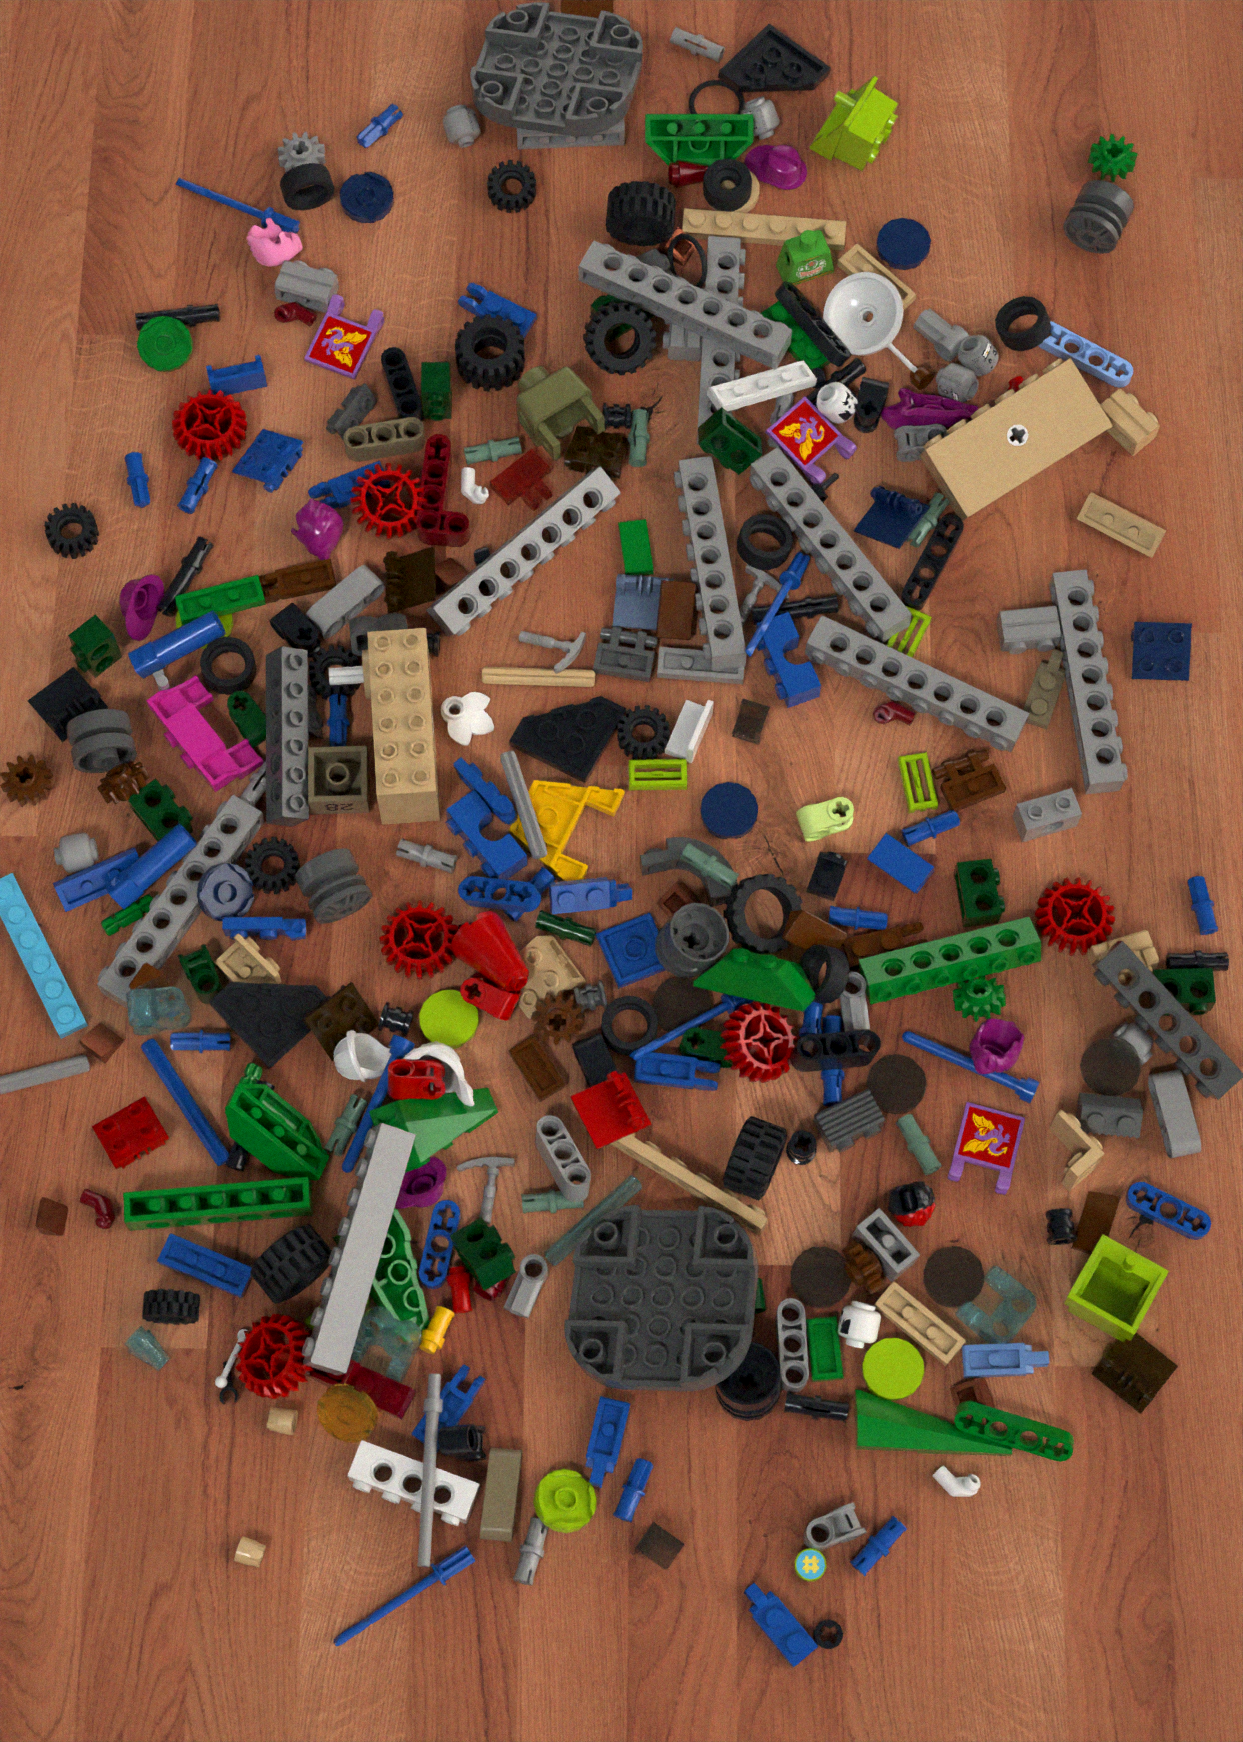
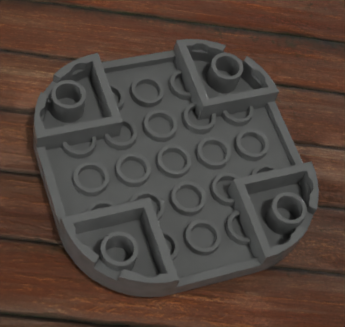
M532 2L516 5V10L510 11L507 15L502 11L488 24L485 30L486 39L476 67L471 68L470 78L473 102L476 108L491 121L513 128L568 136H586L600 133L613 127L628 112L642 71L643 42L639 31L635 32L631 29L630 22L625 18L602 10L599 18L551 12L549 3Z
M630 1205L614 1209L602 1215L603 1220L592 1229L588 1227L579 1239L573 1255L572 1262L575 1265L569 1318L565 1320L564 1331L566 1343L572 1356L590 1378L614 1389L687 1392L712 1387L725 1380L739 1367L749 1350L752 1339L758 1281V1259L746 1231L743 1230L733 1217L721 1210L705 1206H699L698 1211L641 1210L639 1205Z

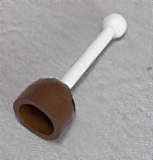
M892 342L885 347L889 348L911 370L910 381L918 390L924 389L931 383L934 373L929 368L923 365L914 366Z

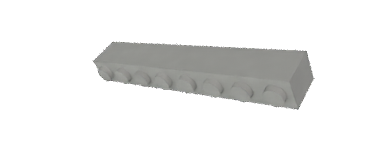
M384 1123L369 1129L364 1140V1146L367 1147L364 1159L361 1158L357 1164L355 1176H358L356 1187L351 1188L346 1201V1205L350 1206L347 1217L342 1218L338 1227L337 1234L341 1236L338 1247H334L330 1254L329 1265H332L329 1277L324 1278L320 1288V1295H323L320 1307L315 1308L311 1318V1325L314 1326L311 1338H306L302 1348V1355L305 1356L303 1364L337 1376L347 1372L416 1134Z

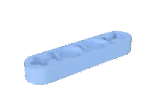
M1051 322L1049 332L1052 333V336H1049L1038 345L1041 349L1064 361L1071 358L1076 367L1114 387L1123 388L1130 383L1133 375L1131 363L1068 329ZM1059 337H1061L1062 339L1060 345L1058 346L1056 345V342H1058ZM1074 343L1078 346L1079 351L1069 353L1065 350L1064 345ZM1099 356L1103 360V364L1094 366L1088 361V358ZM1110 363L1111 367H1109L1108 371H1105L1107 364ZM1124 371V374L1120 377L1116 376V372Z

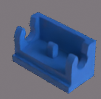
M260 354L255 355L256 361L216 370H212L211 365L206 366L213 395H216L220 389L224 396H227L229 394L268 387Z
M887 833L867 858L869 862L879 867L914 894H917L934 873V866Z

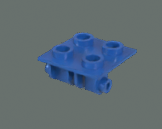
M262 429L232 472L265 483L263 488L272 493L274 490L279 489L280 484L284 480L282 477L286 478L289 475L287 470L292 471L293 466L302 457L301 452L303 448L301 445L303 441Z

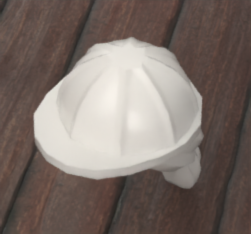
M350 1030L347 1032V1037L342 1039L335 1047L334 1063L337 1071L343 1077L367 1082L368 1079H376L382 1076L391 1055L389 1053L390 1048L385 1047L369 1034L356 1033L354 1030Z
M434 1041L422 1044L420 1048L413 1049L404 1056L403 1059L407 1060L435 1059L441 1061L446 1069L445 1076L443 1077L446 1086L445 1093L456 1092L464 1105L474 1106L473 1089L464 1079V1070L460 1057L453 1048ZM433 1068L430 1069V1076H433ZM430 1083V1090H432V1091H433V1083Z

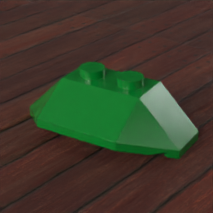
M645 114V142L668 166L670 163L680 160L708 165L709 167L712 163L721 159L736 160L753 143L754 114Z
M733 948L694 980V987L801 1012L815 999V992L799 963L779 959L770 954L752 953L744 948Z
M238 1083L235 1085L225 1106L230 1137L276 1174L298 1178L308 1177L309 1180L313 1181L320 1179L329 1155L326 1149L322 1148L320 1138L310 1120L266 1084Z

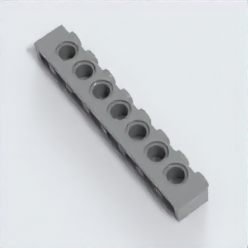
M708 236V272L705 288L714 295L723 299L733 300L738 306L743 307V297H738V289H744V273H739V266H745L746 249H740L741 238ZM721 267H728L730 269L724 270ZM720 291H728L729 293L723 294ZM712 312L706 313L709 316L716 315ZM731 324L733 327L741 326L739 324ZM704 337L702 338L698 427L711 417L712 413L717 411V408L707 396L708 388L739 379L740 370L734 369L735 362H740L741 354ZM717 363H723V364H725L726 366L719 367V366H716L715 364H717ZM738 409L728 411V413L732 415V411H738ZM697 430V444H699V443H698V441H699V439H698V430Z
M593 241L578 266L579 281L775 370L791 344L792 329H789L784 323L769 320L757 311H749L738 306L733 300L718 297L706 288H698L689 284L682 277L669 275L661 268L647 265L633 255H625L618 252L608 244ZM609 268H615V269H617V270H615V271H609V270H607V269H609ZM633 279H639V280H641V281H640V282H634V281H632V280H633ZM658 290H664V291H666V292H665V293H658V292H656V291H658ZM688 301L690 304H682L681 302ZM712 312L716 315L709 316L706 313ZM731 324H739L741 326L733 327ZM756 335H763L765 338H757Z
M779 447L751 464L749 480L754 489L762 491L769 508L773 512L777 511L781 515L782 521L788 525L790 531L794 532L799 538L798 542L803 551L811 553L815 558V564L822 574L826 573L832 580L831 583L834 590L839 595L843 594L849 601L848 605L855 616L860 615L864 620L868 633L873 638L877 637L883 644L894 634L900 633L909 627L911 621L910 611ZM782 482L784 485L774 486L772 483ZM792 502H797L800 504V506L792 507L788 504ZM814 523L817 526L814 528L806 527L805 524ZM828 543L833 545L834 547L826 549L823 548L821 545ZM845 564L850 566V568L842 570L838 566ZM862 585L865 586L867 589L864 591L856 590L854 587ZM879 606L882 607L884 611L875 612L871 608Z
M712 456L679 460L678 471L674 472L675 488H681L682 495L678 496L679 512H685L686 519L682 520V530L684 537L689 536L690 544H686L688 561H693L694 568L690 569L691 583H695L698 588V593H695L694 598L696 610H701L703 617L699 618L700 635H706L707 643H703L704 659L710 660L711 670L746 666V646ZM698 488V489H701V490H700V491H693L692 489ZM702 512L705 515H697L696 513ZM706 536V537H709L710 539L704 540V539H701L700 537ZM705 561H712V562H714V563H713V564H706V563H704V562H705ZM715 585L719 588L711 589L708 586ZM720 610L723 613L715 614L712 611ZM725 635L727 638L719 639L716 636Z
M601 466L590 470L429 606L426 611L446 636L462 635L471 627L469 622L476 616L481 618L492 609L490 604L497 598L501 601L512 593L513 589L511 586L518 580L522 583L534 574L533 567L538 563L544 565L555 556L552 552L559 545L563 548L576 538L573 533L580 527L582 530H585L596 521L594 516L600 510L604 513L617 503L614 499L621 492ZM584 494H588L592 499L590 508L583 502ZM564 511L571 515L572 521L570 525L565 524L562 515ZM544 528L551 534L549 543L545 542L542 538V530ZM523 546L530 550L531 555L528 561L521 555ZM502 563L509 567L510 574L508 578H504L500 573ZM481 581L485 582L489 587L487 596L482 595L479 591ZM460 599L465 600L468 604L466 614L461 613L458 609Z
M1087 569L1056 572L1052 574L1049 588L1052 606L1057 607L1058 622L1060 624L1061 638L1059 646L1060 651L1064 652L1062 663L1063 668L1066 670L1065 680L1085 794L1120 791L1124 781L1127 780L1128 773L1126 764L1121 763L1120 754L1123 751L1122 739L1120 736H1116L1115 727L1118 726V716L1116 710L1111 708L1110 701L1113 700V688L1111 683L1107 684L1106 680L1108 661L1106 657H1102L1101 648L1104 645L1102 631L1097 630L1096 622L1099 621V611L1097 605H1093L1091 597L1094 596V583L1092 579L1088 580ZM1069 600H1077L1081 605L1075 606ZM1073 626H1082L1086 631H1077ZM1078 652H1087L1090 657L1084 658ZM1083 678H1091L1094 680L1095 683L1088 684L1083 680ZM1087 704H1095L1100 710H1091ZM1099 730L1105 736L1097 737L1092 733V731ZM1097 757L1107 758L1109 764L1100 763Z
M821 615L806 643L805 655L814 663H824L834 668L842 676H851L859 680L867 688H876L883 691L890 699L904 701L910 704L914 710L924 714L929 713L937 717L945 725H954L963 729L968 736L984 739L990 742L992 747L1001 751L1007 750L1012 752L1030 714ZM834 646H839L843 648L844 651L834 652L831 648ZM864 658L870 663L862 665L857 662V659ZM889 670L894 672L895 676L887 677L882 672ZM918 683L922 688L912 689L908 684ZM943 695L947 698V701L940 702L934 696ZM968 707L974 713L965 714L960 708ZM987 720H996L999 726H990Z
M232 795L228 802L224 801L219 806L216 813L217 817L211 825L207 824L202 830L198 845L184 856V863L178 872L174 871L171 873L163 893L153 898L149 906L150 911L144 919L140 918L136 922L130 939L127 943L123 942L118 947L115 953V960L110 967H104L98 976L99 982L97 985L101 993L130 1011L137 1002L129 988V984L140 968L147 962L160 970L202 912L197 898V888L200 880L191 881L189 880L194 873H204L211 866L220 863L236 864L265 823L260 810L235 795ZM228 826L237 827L236 831L232 834L223 833L224 829ZM210 850H220L219 855L210 858L206 856ZM179 896L187 897L183 904H173L175 898ZM159 921H170L169 925L166 928H156V925ZM150 943L153 945L149 952H139V948L143 944ZM126 968H136L132 976H122V972Z

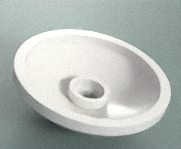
M872 272L855 273L841 280L830 292L825 303L823 319L848 348L850 354L858 356L871 355L884 349L896 337L903 320V302L897 288L885 277ZM870 313H872V314H873L872 320L869 321V322H867V321H866L867 315L870 314Z

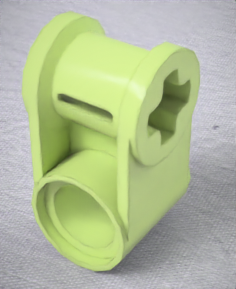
M837 797L799 809L796 812V816L805 841H816L828 835L849 829L853 823L854 806L849 799ZM840 811L842 815H845V817H840V815L836 814V812Z

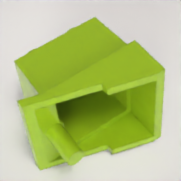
M873 76L856 91L851 89L846 94L838 91L834 97V101L837 104L809 149L830 161L835 157L863 171L868 162L873 164L880 151L881 144H885L891 135V128L898 118L894 114L898 103L874 88L878 80L876 76Z
M1103 1234L1064 1304L1069 1306L1068 1312L1122 1342L1125 1339L1131 1341L1169 1271Z

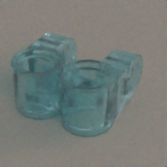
M176 987L137 989L126 994L128 1023L133 1027V1033L136 1035L145 1036L180 1030L187 1027L191 1022L192 1014L190 1008L186 1004L183 993ZM174 995L176 1000L169 1001V996ZM181 1013H185L184 1015L180 1016L179 1021L174 1020L175 1016H178Z
M992 1266L983 1277L984 1281L1005 1299L990 1317L969 1301H964L955 1314L960 1321L989 1344L1010 1343L1033 1314L1036 1308V1299L1030 1290L997 1266ZM1012 1300H1022L1026 1304V1311H1015L1011 1304ZM993 1324H1004L1007 1327L1008 1334L1005 1336L997 1335L993 1330Z
M373 1307L362 1317L350 1359L360 1363L369 1345H379L392 1357L385 1376L402 1383L421 1342V1330L413 1321H399L393 1318L391 1312L384 1307ZM370 1321L377 1323L380 1331L373 1329ZM397 1335L405 1337L408 1345L402 1344Z

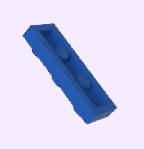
M135 847L54 882V888L65 912L108 894L105 885L139 858Z
M171 1233L157 1259L158 1264L241 1299L252 1278L250 1274L252 1267Z

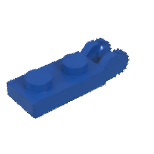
M474 282L469 283L466 289L473 297L475 296L481 300V304L479 305L475 300L463 295L458 300V304L462 308L475 314L476 317L479 316L480 319L485 318L484 314H491V318L500 315L503 321L511 320L513 327L517 325L520 329V335H523V339L537 320V314L491 291L488 292L484 287Z
M376 461L328 480V482H321L312 486L308 490L309 496L316 499L332 493L333 497L329 496L319 502L325 503L333 509L343 508L351 504V497L357 496L351 492L353 486L361 487L356 482L357 478L360 476L367 480L364 474L366 469L371 470L373 474H375L374 466L376 464L381 466L382 471L384 469L380 461ZM389 480L373 484L376 487L379 485L385 489L391 488ZM367 491L365 498L371 497L372 494Z
M462 757L455 761L453 766L459 778L471 791L475 790L492 813L504 824L512 825V823H515L516 818H518L517 812L506 795H501L498 788L491 781L486 783L481 778L483 776L482 772L473 762L468 765Z
M650 1052L636 1059L634 1082L691 1090L696 1088L704 1091H717L718 1082L710 1079L695 1078V1071L719 1073L720 1064L697 1060L696 1057Z
M465 1364L462 1365L451 1382H447L440 1392V1399L443 1400L442 1413L439 1414L438 1437L442 1427L458 1425L474 1402L473 1398L486 1381L480 1375L473 1381L466 1394L457 1389L469 1374L470 1368ZM426 1413L411 1433L413 1437L423 1444L425 1443ZM437 1437V1453H438L439 1450H440L438 1437Z

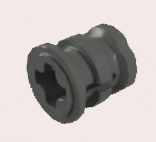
M598 980L596 986L587 984L582 989L573 987L576 1003L583 1005L580 1013H583L584 1009L590 1008L593 1011L596 1010L597 1006H602L604 1009L608 1006L602 980Z

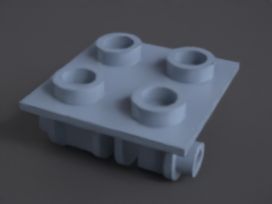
M618 574L612 627L656 630L661 580L674 581V579Z

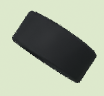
M308 163L296 166L287 171L280 179V188L284 201L289 208L304 211L317 208L328 202L334 195V185L327 167L321 164Z
M1022 296L1012 299L998 311L995 319L996 330L1006 347L1015 351H1026L1040 345L1046 339L1051 329L1050 318L1044 305L1034 297ZM1028 314L1038 316L1037 322L1030 329L1020 333L1008 331L1010 325L1017 318Z
M764 514L752 516L743 523L737 539V552L744 562L756 569L771 570L778 568L786 561L793 543L792 532L788 525L777 517ZM757 532L769 534L778 540L781 547L774 552H764L751 544L748 539L749 535Z
M223 637L214 640L204 649L200 659L203 678L207 685L217 693L231 695L234 692L243 691L255 679L257 668L253 651L247 643L238 638ZM228 652L240 654L245 660V669L239 676L225 680L219 679L213 674L211 666L216 657Z
M822 944L813 945L808 948L802 955L799 964L815 992V999L813 1001L832 1003L843 993L848 982V959L844 952L837 948ZM826 961V975L819 986V972Z
M624 996L617 998L606 1007L602 1015L601 1032L603 1039L612 1051L620 1055L630 1056L633 1051L652 1042L657 1037L658 1019L656 1012L647 1001L639 997ZM627 1009L636 1010L645 1017L647 1031L640 1040L624 1042L613 1033L612 1021L621 1011Z

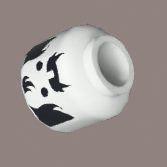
M832 382L820 389L816 405L817 409L831 422L839 424L846 422L854 415L858 400L857 396L843 383Z
M852 1301L851 1305H846L842 1308L837 1332L840 1336L846 1338V1345L864 1348L865 1343H874L876 1341L881 1322V1315L875 1311L876 1306Z

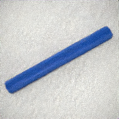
M153 1038L147 1040L141 1045L142 1051L216 1165H224L230 1155L156 1040Z

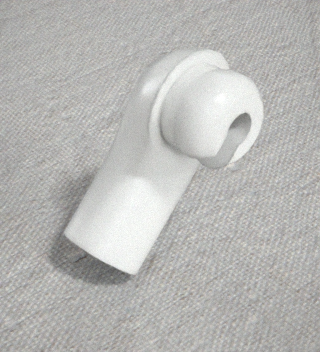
M470 467L463 468L461 470V493L474 504L485 503L489 497L488 489L486 487L482 489V486L475 484V469Z
M944 1465L932 1475L949 1495L953 1497H970L978 1492L981 1485L980 1479L976 1475L969 1474L968 1477H954Z

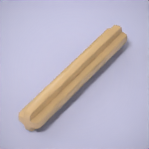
M483 667L482 683L593 687L595 684V671L564 669L556 674L554 669Z

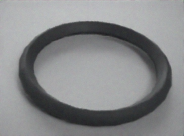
M722 80L706 81L698 85L690 95V114H697L694 108V100L697 94L702 89L713 85L727 87L736 94L739 100L737 114H741V111L745 108L742 93L737 92Z
M679 234L672 239L668 248L669 270L674 275L677 274L673 263V250L676 243L680 240L690 241L696 247L701 258L702 275L699 282L694 285L701 288L706 281L708 272L705 252L693 236Z

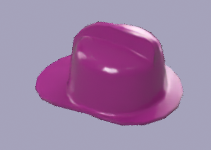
M757 146L750 150L745 158V166L756 176L757 180L777 188L793 190L800 187L806 180V165L798 152L791 146Z
M150 574L142 579H133L126 583L121 590L119 596L120 609L125 617L128 635L133 640H144L150 634L158 612L156 606L164 596V586L159 576Z
M429 1157L430 1161L424 1166L404 1173L394 1209L408 1207L424 1208L436 1203L443 1193V1183L447 1176L446 1166L443 1161L436 1157Z

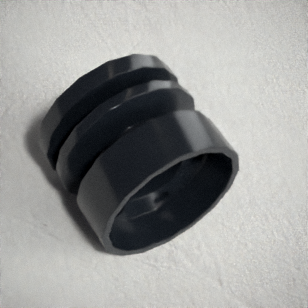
M751 1342L749 1350L739 1367L725 1380L716 1384L717 1400L723 1410L733 1418L743 1421L759 1420L770 1414L778 1404L781 1392V1373L779 1362L772 1351L762 1344ZM749 1382L753 1383V1387H749L748 1390L743 1389V1385L747 1386Z

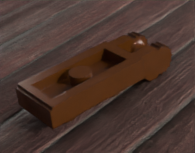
M331 559L278 569L273 573L259 576L262 588L274 586L276 583L279 588L263 592L267 604L277 602L279 599L285 600L332 590L337 585Z
M922 922L906 924L901 928L896 926L845 939L842 946L848 959L849 969H858L859 959L928 942L927 939H919L905 945L903 940L905 936L918 934L923 931Z

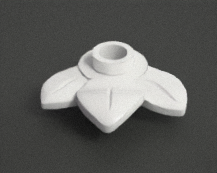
M470 692L462 698L457 696L449 697L442 703L440 708L441 716L448 723V734L455 742L468 746L472 734L485 735L494 730L492 719L484 711L490 702L488 696L479 692ZM457 708L460 710V713L452 715L450 710Z

